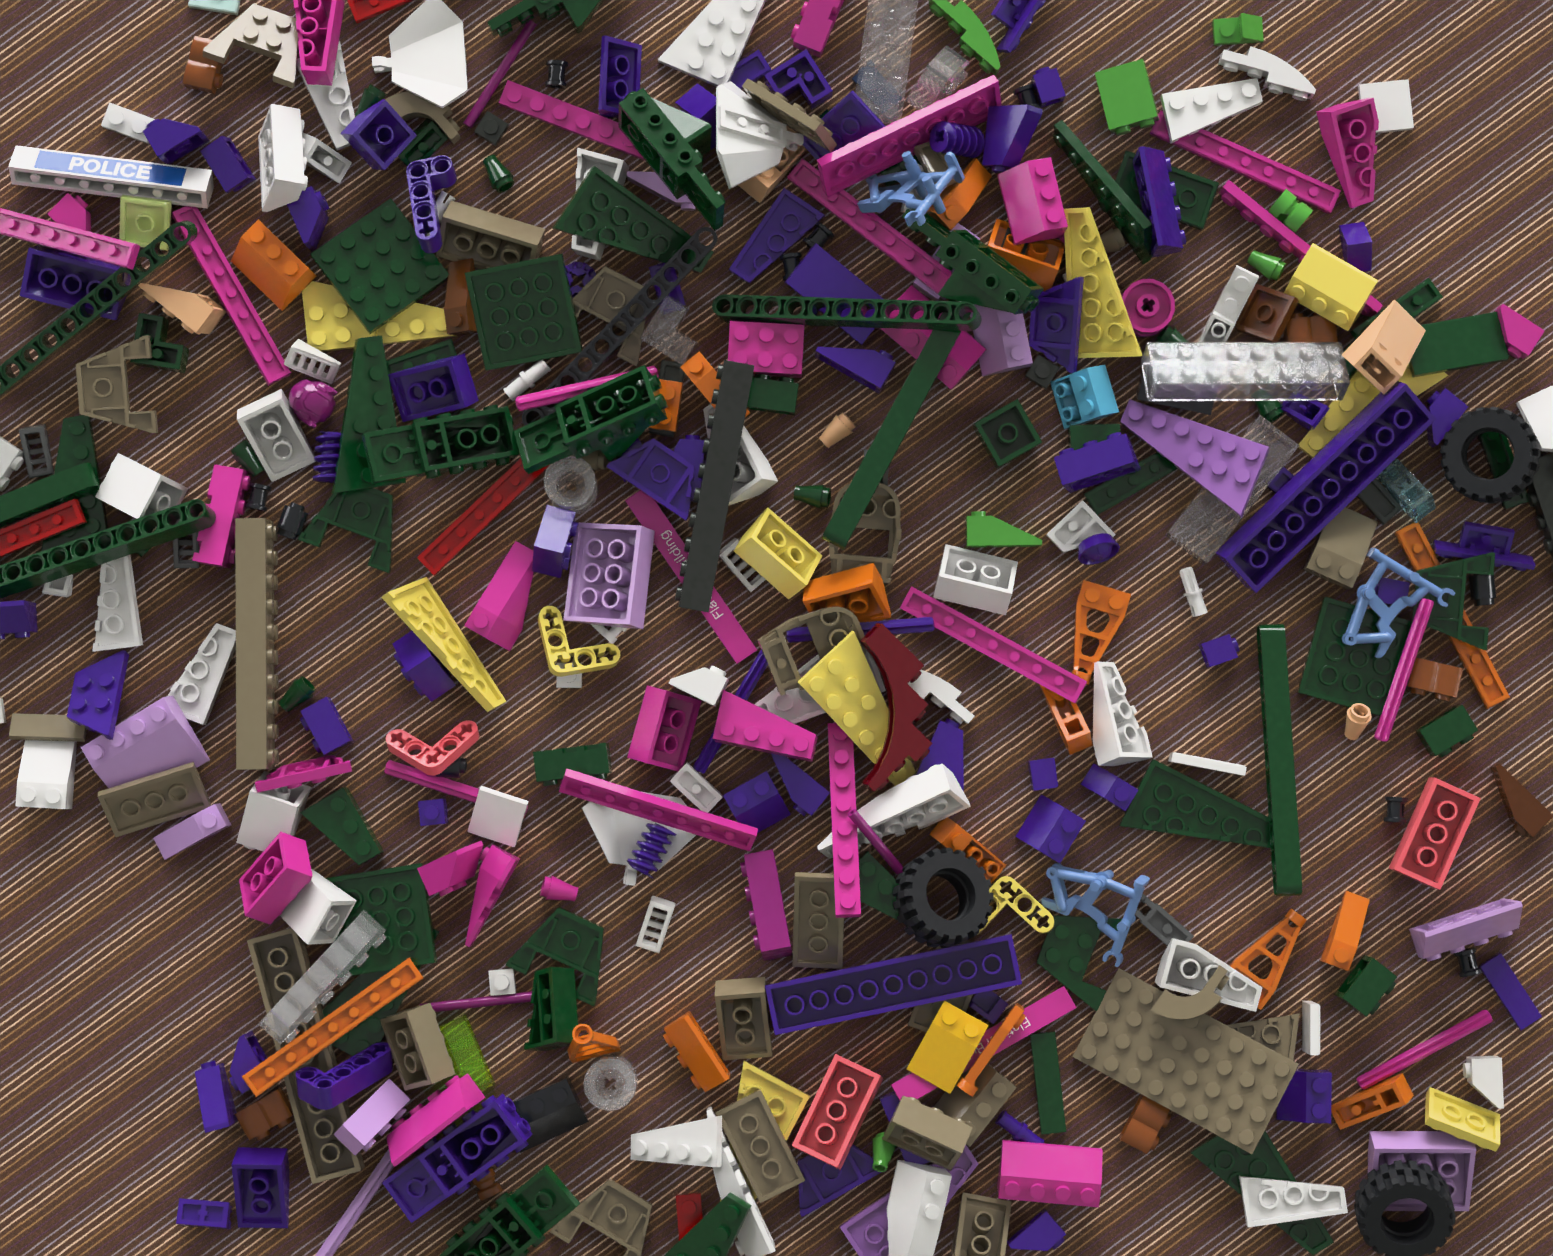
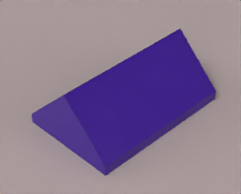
M602 36L598 108L600 116L619 118V103L630 92L640 90L642 45L609 36Z

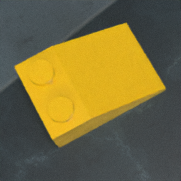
M944 1000L906 1070L951 1094L989 1025Z

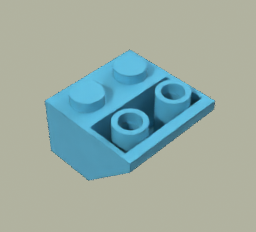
M1105 365L1088 367L1050 382L1064 429H1068L1070 425H1082L1119 412Z

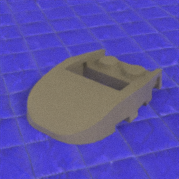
M850 483L838 492L833 505L832 517ZM882 483L878 485L856 528L890 530L887 557L838 553L837 546L829 543L831 574L874 563L883 583H891V573L896 562L902 529L900 525V502L896 493L889 486Z
M831 606L788 619L757 639L781 696L786 695L785 691L794 688L804 690L798 683L802 677L799 675L783 632L806 623L821 660L852 630L855 632L858 641L865 636L854 613L843 607ZM860 643V646H861V648H862V650H863V653H864V655H865L866 649H865L864 646Z

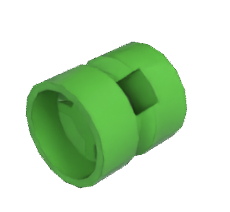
M1285 189L1268 212L1295 233L1313 210L1304 202H1296L1297 197L1288 189Z

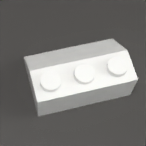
M946 544L933 598L1006 615L1013 592L1018 562Z
M711 666L710 670L704 667L672 678L669 684L716 707L729 680L725 677V671Z

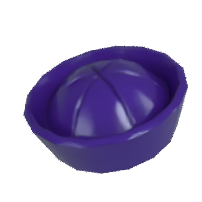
M1096 534L1086 538L1079 544L1078 560L1085 565L1102 563L1114 557L1118 553L1120 546L1110 534Z

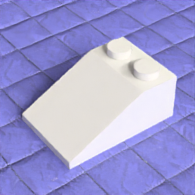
M282 389L237 410V421L271 482L316 462L293 408L289 406V401Z
M25 740L17 779L15 806L72 809L76 741Z

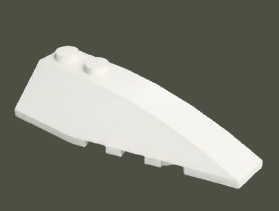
M940 764L930 767L919 775L908 777L906 781L877 796L857 811L882 840L883 836L895 833L896 837L906 834L905 829L917 825L919 829L928 827L971 806L953 772L945 765ZM857 827L858 849H860V844L871 843ZM832 832L817 846L818 851L829 859L833 858Z
M708 1107L707 1118L716 1117L712 1107ZM722 1130V1166L713 1167L721 1200L731 1192L752 1205L737 1235L738 1241H735L740 1256L744 1254L745 1256H764L776 1251L773 1238Z
M897 1160L887 1205L888 1256L934 1255L952 1178L945 1168Z

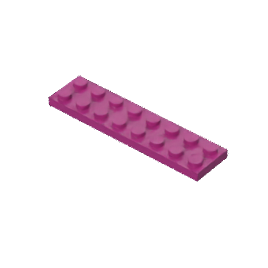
M995 75L982 79L965 89L957 91L955 94L936 101L930 106L913 112L905 118L894 121L880 130L871 132L857 141L848 143L832 153L825 154L817 159L823 191L829 197L903 161L902 154L906 151H910L912 156H914V147L929 142L933 127L941 121L976 126L987 121L988 107L1002 106L999 81Z

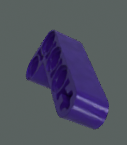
M445 155L411 162L406 168L415 233L421 249L425 253H435L442 247V236L434 190L448 188L455 184L457 180L453 163Z
M385 1042L372 1044L326 1073L314 1067L300 1068L296 1071L298 1097L321 1110L336 1107L393 1071V1059L389 1044Z

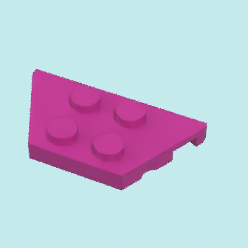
M327 755L283 765L276 771L266 775V780L256 781L255 786L257 793L285 786L288 789L300 787L303 782L312 781V783H320L327 780L326 777L352 772L350 761L343 762V758Z

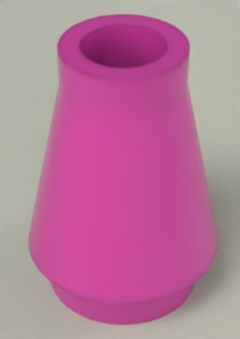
M545 876L540 896L545 897V900L575 902L578 887L572 886L554 876Z

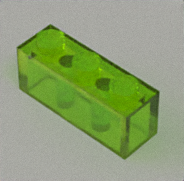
M465 1014L440 1025L439 1028L445 1038L448 1054L453 1061L455 1074L461 1078L468 1073L481 1091L493 1086L495 1081L467 1015Z

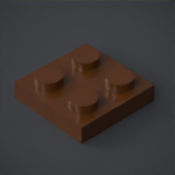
M1255 284L1234 328L1239 332L1277 345L1299 300L1294 296Z

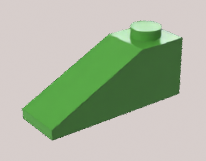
M985 511L971 512V516H966L965 518L966 548L1040 547L1042 545L1041 539L998 518L986 516Z

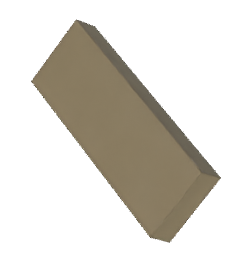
M12 713L9 737L11 740L85 742L87 729L83 725L79 726L71 722L67 715Z

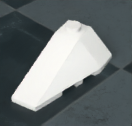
M1097 661L1094 663L1093 745L1098 766H1118L1153 758L1144 726L1139 727L1134 716L1137 711L1134 705H1129L1125 697L1127 689L1114 662Z

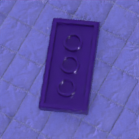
M817 243L812 246L784 282L801 297L883 299ZM826 307L819 309V311L824 314ZM846 308L843 310L841 317L847 316L851 309ZM875 309L868 310L865 317H871ZM839 327L860 345L864 343L875 329Z

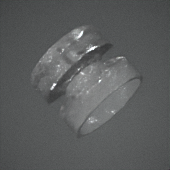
M568 456L550 464L546 469L543 478L544 489L552 506L580 514L593 505L598 494V484L593 469L582 458L577 459L575 456ZM569 483L571 485L576 484L577 490L575 492L568 490L567 485Z
M610 1054L600 1057L594 1061L586 1072L583 1082L585 1095L589 1102L598 1109L605 1111L621 1109L630 1102L636 1092L638 1075L635 1067L628 1059L620 1055ZM606 1078L608 1080H616L614 1084L615 1089L612 1087L605 1088Z

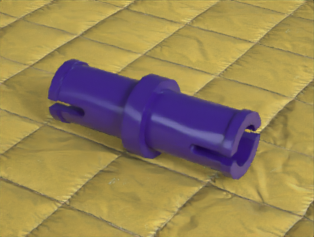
M1002 1111L997 1117L995 1123L1009 1132L1015 1141L1044 1143V1139L1029 1130L1026 1123H1020L1008 1114L1007 1111Z

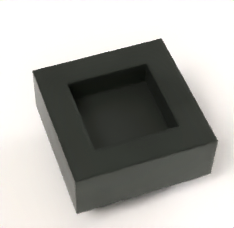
M487 111L474 132L494 146H497L509 124Z
M1038 355L1025 377L1046 390L1059 367Z

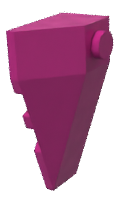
M1374 98L1337 104L1316 111L1322 138L1349 207L1354 208L1374 201L1376 171L1373 169L1374 154H1377L1375 136L1376 130L1379 128Z
M515 541L464 625L508 651H511L523 630L525 612L534 574L532 571L533 550Z

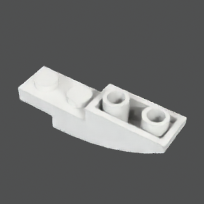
M1250 46L1246 55L1225 49L1220 55L1218 65H1222L1223 69L1231 72L1241 70L1247 72L1248 76L1258 79L1263 76L1265 77L1263 87L1269 88L1268 91L1271 93L1283 94L1284 92L1292 94L1294 99L1300 101L1311 100L1315 95L1316 89L1298 70L1266 51Z
M1236 265L1192 352V357L1217 361L1259 275Z
M920 670L922 673L919 678L913 683H908L922 699L930 693L932 695L930 700L941 709L943 706H946L952 712L949 716L959 724H962L963 721L969 724L973 719L974 715L956 701L962 692L943 679Z

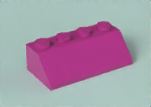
M913 285L898 298V300L930 301ZM899 310L892 311L889 318L897 317ZM924 311L916 312L914 319L921 318ZM880 328L916 360L933 331L925 329ZM961 331L937 378L948 388L953 389L987 349L969 333Z
M468 1073L461 1078L458 1075L454 1076L445 1083L448 1087L446 1090L441 1092L438 1089L427 1098L429 1100L428 1104L423 1106L420 1103L409 1112L411 1115L409 1119L405 1121L402 1117L391 1126L393 1131L386 1138L391 1163L394 1167L413 1155L423 1145L486 1098Z
M1002 1140L997 1183L998 1199L1099 1208L1103 1150L1101 1148Z

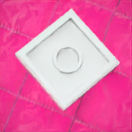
M1408 79L1358 85L1359 100L1374 98L1379 120V128L1376 130V133L1405 131L1414 128Z
M481 786L468 832L515 847L529 801Z
M1302 1001V1051L1309 1055H1319L1320 1005L1313 1001Z

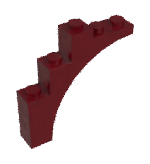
M876 623L859 641L872 656L882 675L889 707L888 731L883 749L874 768L862 782L868 790L874 792L886 786L893 771L898 772L905 765L906 761L904 759L906 757L910 761H921L930 752L928 748L933 744L912 724L913 721L917 722L926 713L924 709L929 705L908 685L909 682L913 683L919 678L922 673L920 670L924 665L880 623Z

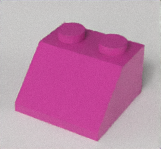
M482 840L417 868L429 896L439 892L441 897L467 885L465 880L475 876L483 848Z

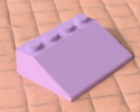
M579 523L577 534L573 539L564 621L643 629L655 531L640 525Z
M174 696L159 699L115 726L113 740L100 735L81 747L91 767L108 788L194 762L196 768L210 761Z
M1503 898L1410 928L1419 958L1433 961L1441 958V953L1449 950L1453 954L1465 950V945L1474 943V946L1488 943V938L1496 935L1498 938L1510 936L1513 934L1512 930L1519 928L1523 905L1521 901Z
M1370 1131L1368 1173L1373 1169L1379 1170L1380 1165L1387 1163V1165L1394 1164L1396 1160H1401L1402 1163H1407L1408 1160L1416 1161L1419 1166L1421 1163L1430 1166L1431 1171L1436 1170L1441 1175L1442 1180H1445L1455 1211H1469L1476 1147L1472 1142L1458 1139L1443 1131ZM1406 1198L1391 1203L1384 1211H1424L1427 1204L1417 1199Z

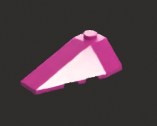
M495 844L491 848L486 846L479 859L483 862L479 869L465 943L468 947H471L520 860L517 856Z

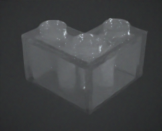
M946 45L926 66L905 101L919 111L938 100L944 99L947 94L951 95L967 77L968 73L965 70L970 62Z
M670 295L666 296L640 339L683 365L698 343L677 330L690 308Z

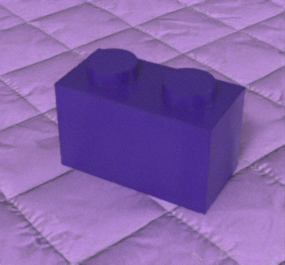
M325 697L300 711L303 716L300 718V721L306 731L310 730L314 736L312 743L318 753L322 752L323 755H328L353 741L330 697Z

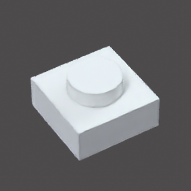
M557 663V665L560 666V669H563L564 665L567 664ZM582 673L563 677L557 676L556 688H582Z
M514 969L488 971L491 996L516 994Z

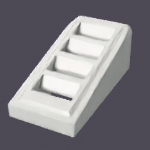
M300 339L291 346L284 362L285 366L329 384L333 383L342 364ZM307 357L311 358L310 363L306 362ZM317 361L321 362L319 368L315 367ZM326 365L331 366L328 374L324 372Z
M733 538L720 550L719 557L742 584L752 592L766 579L758 574L752 581L748 582L746 579L755 570L751 567L742 575L740 571L748 565L744 560L738 566H734V563L740 557L737 554L733 555L730 559L727 557L739 543L737 538Z
M656 896L651 897L636 943L637 947L660 953L674 911V902ZM653 907L667 911V913L655 910ZM654 916L665 921L661 923L650 919V917ZM647 926L660 929L661 933L649 930ZM644 935L656 938L658 942L643 939Z

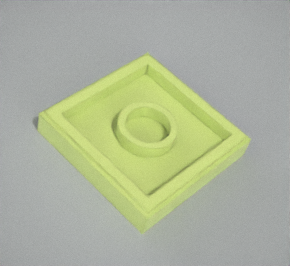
M122 195L120 198L119 240L131 242L145 248L171 226L172 201ZM162 241L160 243V250L168 251V244Z

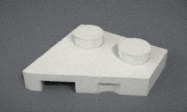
M1082 500L1046 536L1064 553L1077 549L1079 544L1090 536L1107 533L1114 537L1116 534Z

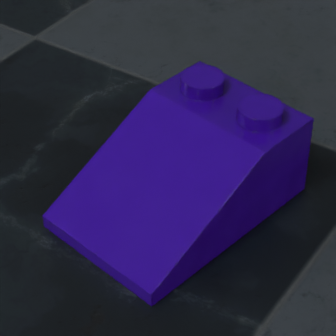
M818 346L815 352V358L880 394L889 379L896 363L892 360L893 356L883 350L877 352L868 349Z
M465 353L388 374L402 422L466 408L479 401Z
M238 1147L231 1164L238 1227L288 1228V1149Z

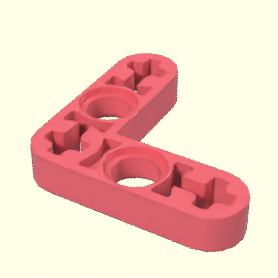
M466 720L454 727L433 747L401 729L392 730L386 735L385 739L388 750L392 754L425 774L434 776L442 773L475 744L480 735L477 724ZM449 745L457 746L451 751L444 750ZM412 750H421L418 755L409 754Z

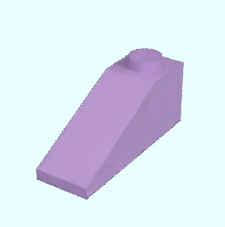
M627 171V179L631 183L675 206L681 207V210H696V207L686 195L676 199L655 172Z
M217 803L192 815L153 839L164 860L224 830L231 826V823L221 803Z

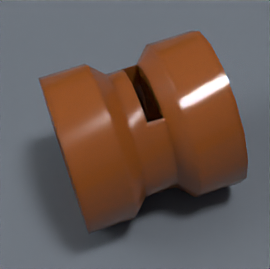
M493 1167L488 1168L490 1173L481 1180L477 1181L476 1178L471 1180L472 1184L479 1188L477 1195L480 1201L503 1190L501 1184L494 1181L496 1180V1173Z

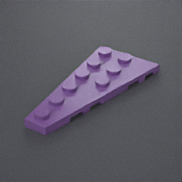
M1129 399L1120 421L1121 424L1242 518L1269 453V447Z
M965 1145L962 1155L952 1170L946 1169L952 1178L945 1207L979 1164L967 1145ZM932 1163V1164L929 1165V1166H934V1167L943 1168V1167H941V1166H939V1165H937V1164H935V1163ZM890 1192L840 1225L841 1230L859 1256L889 1255L887 1205Z

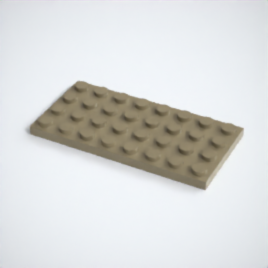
M1119 968L1072 1057L1253 1154L1299 1064L1206 1014L1186 1020L1171 1019L1156 1014L1151 1009L1163 991Z

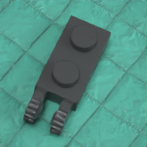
M1142 894L1140 901L1150 907V910L1143 915L1137 908L1135 916L1140 919V923L1167 946L1172 938L1186 942L1191 941L1194 937L1193 934L1160 905L1154 904Z

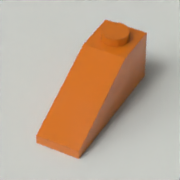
M974 158L962 171L965 176L962 183L949 185L940 194L946 211L937 214L932 205L926 212L949 230H952L969 212L992 177L977 158Z
M699 351L680 368L711 404L714 389L719 390L720 379H716L717 372ZM746 409L745 417L750 414L748 409Z
M1040 685L1069 755L1093 746L1091 733L1077 703L1075 704Z
M1345 890L1320 961L1349 971L1358 947L1370 899Z
M1403 1073L1331 1105V1113L1341 1130L1402 1107L1414 1095Z

